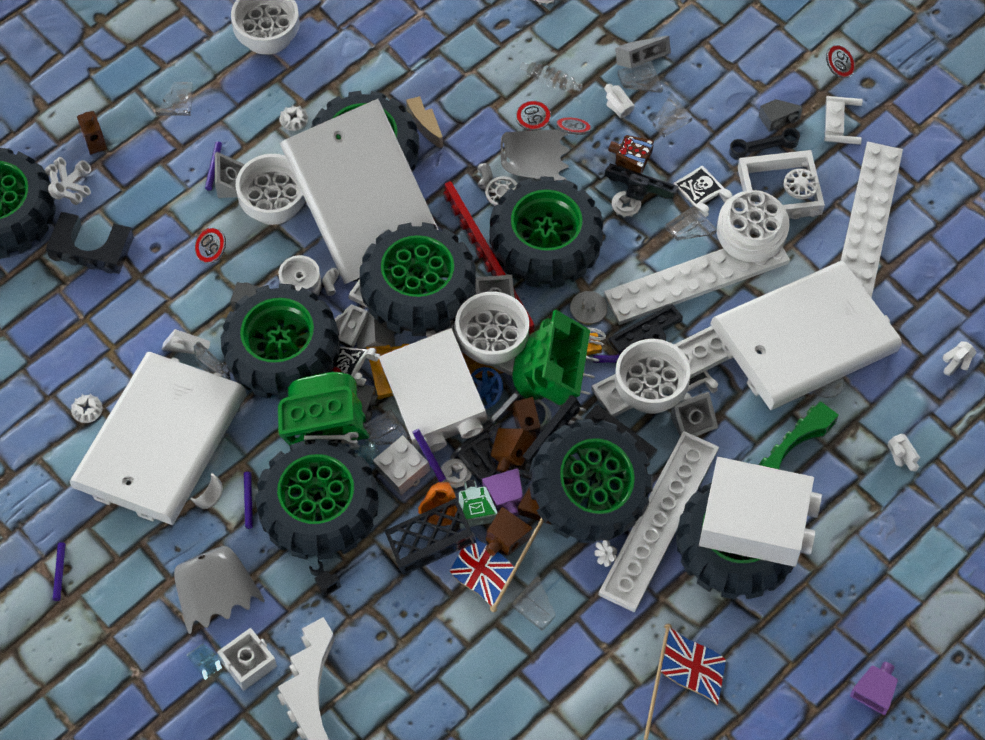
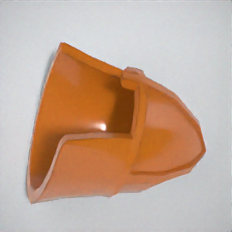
M438 482L431 486L426 497L418 507V513L422 514L455 499L456 494L450 483ZM456 505L448 508L446 515L455 517L457 512ZM431 516L428 523L436 525L440 516ZM444 518L441 526L451 525L452 520Z

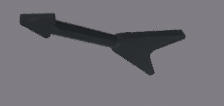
M516 391L482 425L483 431L464 441L452 453L450 458L456 459L458 451L482 436L496 422L512 411L514 401L522 400L519 397L520 394Z

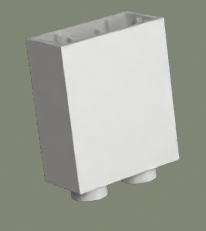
M451 328L379 356L383 371L416 450L421 449L412 433L416 429H420L432 452L444 448L447 445L445 440L447 438L460 434L462 439H467L483 431L482 424L488 421L486 411Z
M717 457L699 546L796 567L800 553L811 555L814 543L815 530L805 528L807 516L817 518L822 494L812 492L814 477Z

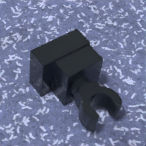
M318 560L320 568L314 570L312 566H309L312 575L317 576L314 578L316 586L325 598L339 589L341 583L336 574L331 576L327 570L324 571L322 562Z

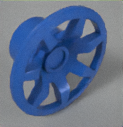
M481 367L476 369L471 374V377L478 385L476 389L480 394L481 401L485 398L488 403L484 405V408H491L496 405L502 396V378L492 368ZM481 371H483L482 381L475 377ZM487 371L492 372L495 376L489 379Z

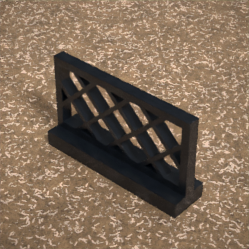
M457 498L384 530L398 568L403 576L477 543ZM456 505L458 510L455 517L446 515L448 508ZM433 515L440 516L436 525L428 523L429 518ZM444 518L452 520L449 529L440 527ZM456 522L464 524L466 528L459 533L453 531ZM415 523L422 525L418 533L409 531ZM426 526L434 529L431 538L422 535ZM438 530L447 533L445 539L441 541L435 540ZM397 531L403 532L400 542L393 540L391 534ZM408 534L416 537L412 546L404 544ZM420 538L429 541L423 549L416 548ZM401 548L410 549L408 556L400 559L399 552Z

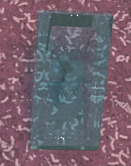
M204 643L187 654V657L204 680L222 668L218 656Z

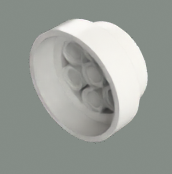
M236 0L231 10L232 26L236 38L250 50L259 54L268 55L282 51L290 44L299 30V12L295 0Z
M264 154L248 161L237 175L236 192L239 204L246 214L259 222L270 225L287 222L305 204V197L284 155Z
M757 190L740 192L729 198L722 206L717 222V236L722 247L731 256L745 262H761L775 256L784 246L789 231V217L781 202L772 195ZM735 208H741L743 211H736ZM767 210H773L775 213L771 214ZM756 217L759 221H753L751 218ZM734 225H740L742 228L738 229ZM767 227H773L775 230L770 231ZM755 234L758 238H752L750 235Z
M501 292L476 294L466 300L457 312L455 320L457 343L467 356L480 364L488 366L504 364L520 354L526 346L529 336L528 314L524 306L508 294Z
M659 339L637 341L628 346L617 360L615 383L618 393L626 403L638 411L650 414L664 412L677 405L688 391L690 365L685 354L672 343Z

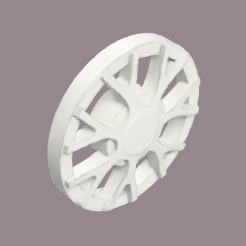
M794 169L785 176L784 189L794 198L807 199L812 197L818 190V179L809 170ZM802 173L807 174L808 176L803 177ZM787 179L794 180V183H788ZM793 186L796 189L794 192L790 190ZM808 186L814 188V190H813V191L809 190V189H808ZM800 191H805V195H800Z
M506 176L492 179L487 184L485 190L487 200L496 206L498 203L495 200L497 198L500 199L512 184L515 185L513 188L515 191L518 183ZM495 184L497 187L493 189L491 186ZM488 193H495L496 195L489 197Z

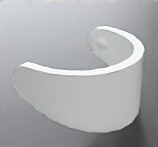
M535 400L534 403L544 406L546 412L545 420L540 425V431H542L551 421V411L541 400Z
M213 473L210 475L211 481L205 492L196 499L190 498L193 503L202 509L214 506L222 495V482Z

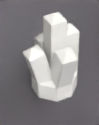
M606 84L604 88L607 92L606 98L608 99L606 105L616 112L620 118L629 115L634 110L635 105L619 85Z
M961 341L955 348L944 354L943 361L946 363L950 362L944 369V374L950 376L960 365L961 369L967 371L971 360L977 353L974 347L968 342Z
M905 434L894 436L888 441V447L897 466L902 467L906 463L910 471L915 472L919 469L917 461L920 459V456Z

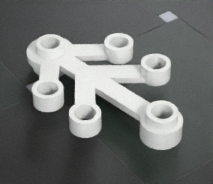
M58 157L54 161V165L50 164L45 168L46 174L51 179V184L48 186L51 197L58 200L65 197L70 199L72 204L78 205L82 202V198H86L91 194L87 186L72 183L78 177H85L91 172V167L86 161L81 160L77 163L74 172L68 177L66 161L62 157ZM58 169H59V174H60V180H61V182H58V177H57ZM66 188L77 191L78 193H71L69 191H66Z

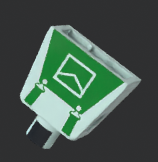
M475 480L464 482L465 490L459 492V503L469 527L492 523L497 515V510L487 488H477ZM460 523V529L465 528L464 524Z

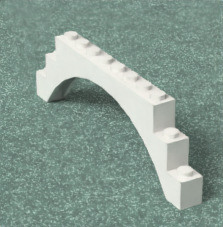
M323 617L302 628L303 637L301 639L306 649L290 657L292 665L289 668L294 678L278 686L279 694L277 697L282 706L286 704L288 707L287 715L292 723L296 721L299 726L297 732L302 740H329L323 728L319 711V687L324 664L335 640L333 632Z

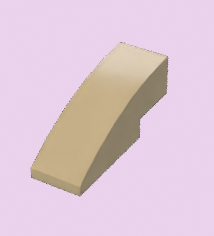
M420 96L407 99V111L412 115L417 129L431 143L442 148L443 136L433 110H425Z

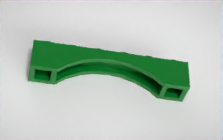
M821 401L816 406L812 405L806 413L807 416L797 421L795 429L792 432L788 431L783 437V442L780 445L776 444L770 452L771 455L768 458L764 457L759 465L779 469L783 459L797 445L813 438L825 436L836 424L839 414Z

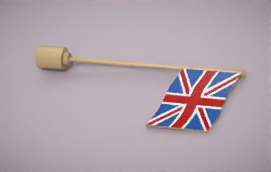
M573 466V471L579 474V468ZM564 479V484H572L573 479ZM540 519L515 567L499 552L495 556L488 554L485 549L487 545L474 535L477 543L460 551L450 569V573L461 584L480 595L490 605L491 612H496L499 602L544 522L543 519Z
M669 623L664 626L666 630L644 740H648L661 674L678 685L703 695L717 706L719 702L726 659L712 649L685 638L673 630L672 625Z

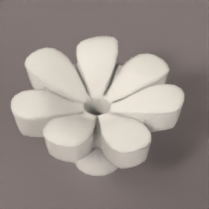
M604 540L603 543H596L595 546L599 549L595 550V556L599 557L597 562L600 565L604 563L605 567L610 566L611 561L616 560L617 549L610 546V541Z

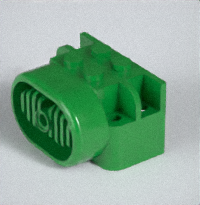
M557 310L553 311L552 319L543 320L540 330L530 334L526 346L514 360L512 378L519 394L525 399L533 397L534 401L546 398L557 405L564 404L570 395L575 398L579 397L590 329Z
M328 372L297 379L289 385L288 397L282 399L278 404L279 436L289 446L303 441L304 436L346 435L349 432H357L358 437H352V441L369 438V434L363 428L366 416L362 412V403L357 397V383L349 374Z

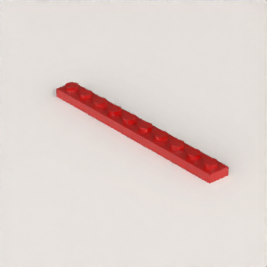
M451 181L445 183L443 196L446 202H450L454 216H458L460 219L461 228L467 231L468 240L471 244L475 245L477 256L483 259L486 271L490 272L492 276L506 275ZM514 290V298L517 299L523 305L516 291ZM528 314L530 336V334L534 333L535 324Z

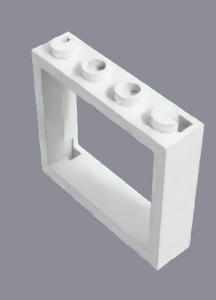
M806 150L739 158L738 172L743 192L752 190L748 173L807 167V170L815 174L818 179L812 151ZM820 184L818 185L817 192L814 194L815 201L783 205L789 219L822 215L825 204ZM767 210L771 214L775 213L773 210ZM756 217L751 218L753 221H759Z

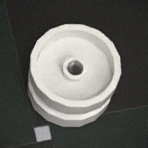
M298 255L286 259L281 264L278 271L280 284L295 285L297 291L303 287L319 295L322 288L319 266L313 259Z

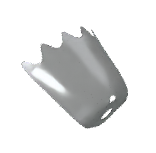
M554 129L505 132L501 137V165L503 169L514 175L540 179L541 176L554 177V181L566 179L560 176L559 172L569 166L563 163L560 157L568 153L570 149L563 146L560 140L569 131Z
M220 546L177 565L175 568L176 588L189 634H191L192 625L196 620L208 628L210 617L213 614H219L229 619L231 609L236 604L249 610L251 596L265 602L261 592L232 549L227 546ZM205 555V558L198 559L199 557Z

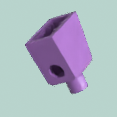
M518 468L483 478L482 487L487 488L497 512L503 507L517 517L519 515L517 507L523 499Z
M883 662L880 669L871 666L854 686L850 697L886 715L898 679L891 675L895 667L888 662Z

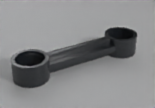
M786 128L782 135L751 142L735 139L730 144L729 155L733 159L739 160V158H745L747 153L777 146L793 149L799 143L800 133L794 128ZM791 135L795 137L796 140L788 141L784 137ZM742 147L745 151L739 153L735 152L733 148Z

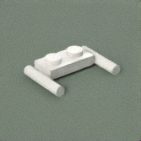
M826 96L825 142L861 145L862 137L843 136L845 105L862 106V99Z

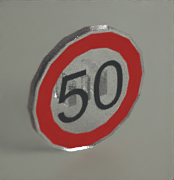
M833 45L828 49L826 62L831 72L839 78H848L853 75L855 62L850 51L841 45Z
M540 101L524 102L516 111V121L525 130L536 131L544 129L551 120L550 109Z
M563 117L556 121V127L560 131L568 133L566 136L572 134L577 138L578 135H585L591 131V125L579 118Z
M215 227L203 230L195 242L194 251L196 257L206 264L219 260L226 249L225 234Z

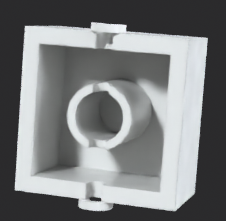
M403 435L373 460L376 470L400 495L404 494L412 486H417L420 483V479L431 471L428 461Z
M251 628L217 652L220 662L243 691L277 667L274 656L266 648L267 644L263 639L260 640Z

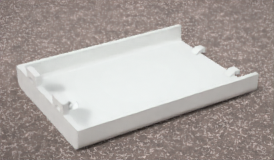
M379 99L280 142V146L344 284L360 278V266L363 264V255L372 243L376 244V238L388 229L394 232L397 230L398 225L410 222L412 226H422V222L436 225ZM337 134L341 136L340 140L336 139Z
M839 261L713 317L710 323L723 341L721 347L729 359L734 358L748 377L747 384L755 396L760 395L770 410L899 351L902 345L900 336L890 324V319L887 315H883L864 289L862 281L855 277L844 261Z
M147 352L70 480L71 487L93 495L94 500L107 505L114 503L136 511L139 517L154 522L157 519L173 525L246 397L245 388L237 382L223 378L222 374L216 372L211 374L180 363V360L172 357V359L152 352Z

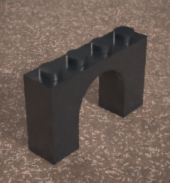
M61 212L46 247L49 258L54 261L68 262L71 265H82L89 269L103 270L110 274H120L134 239L132 228L113 224L108 239L103 246L96 250L85 251L75 246L76 238L82 226L79 216Z

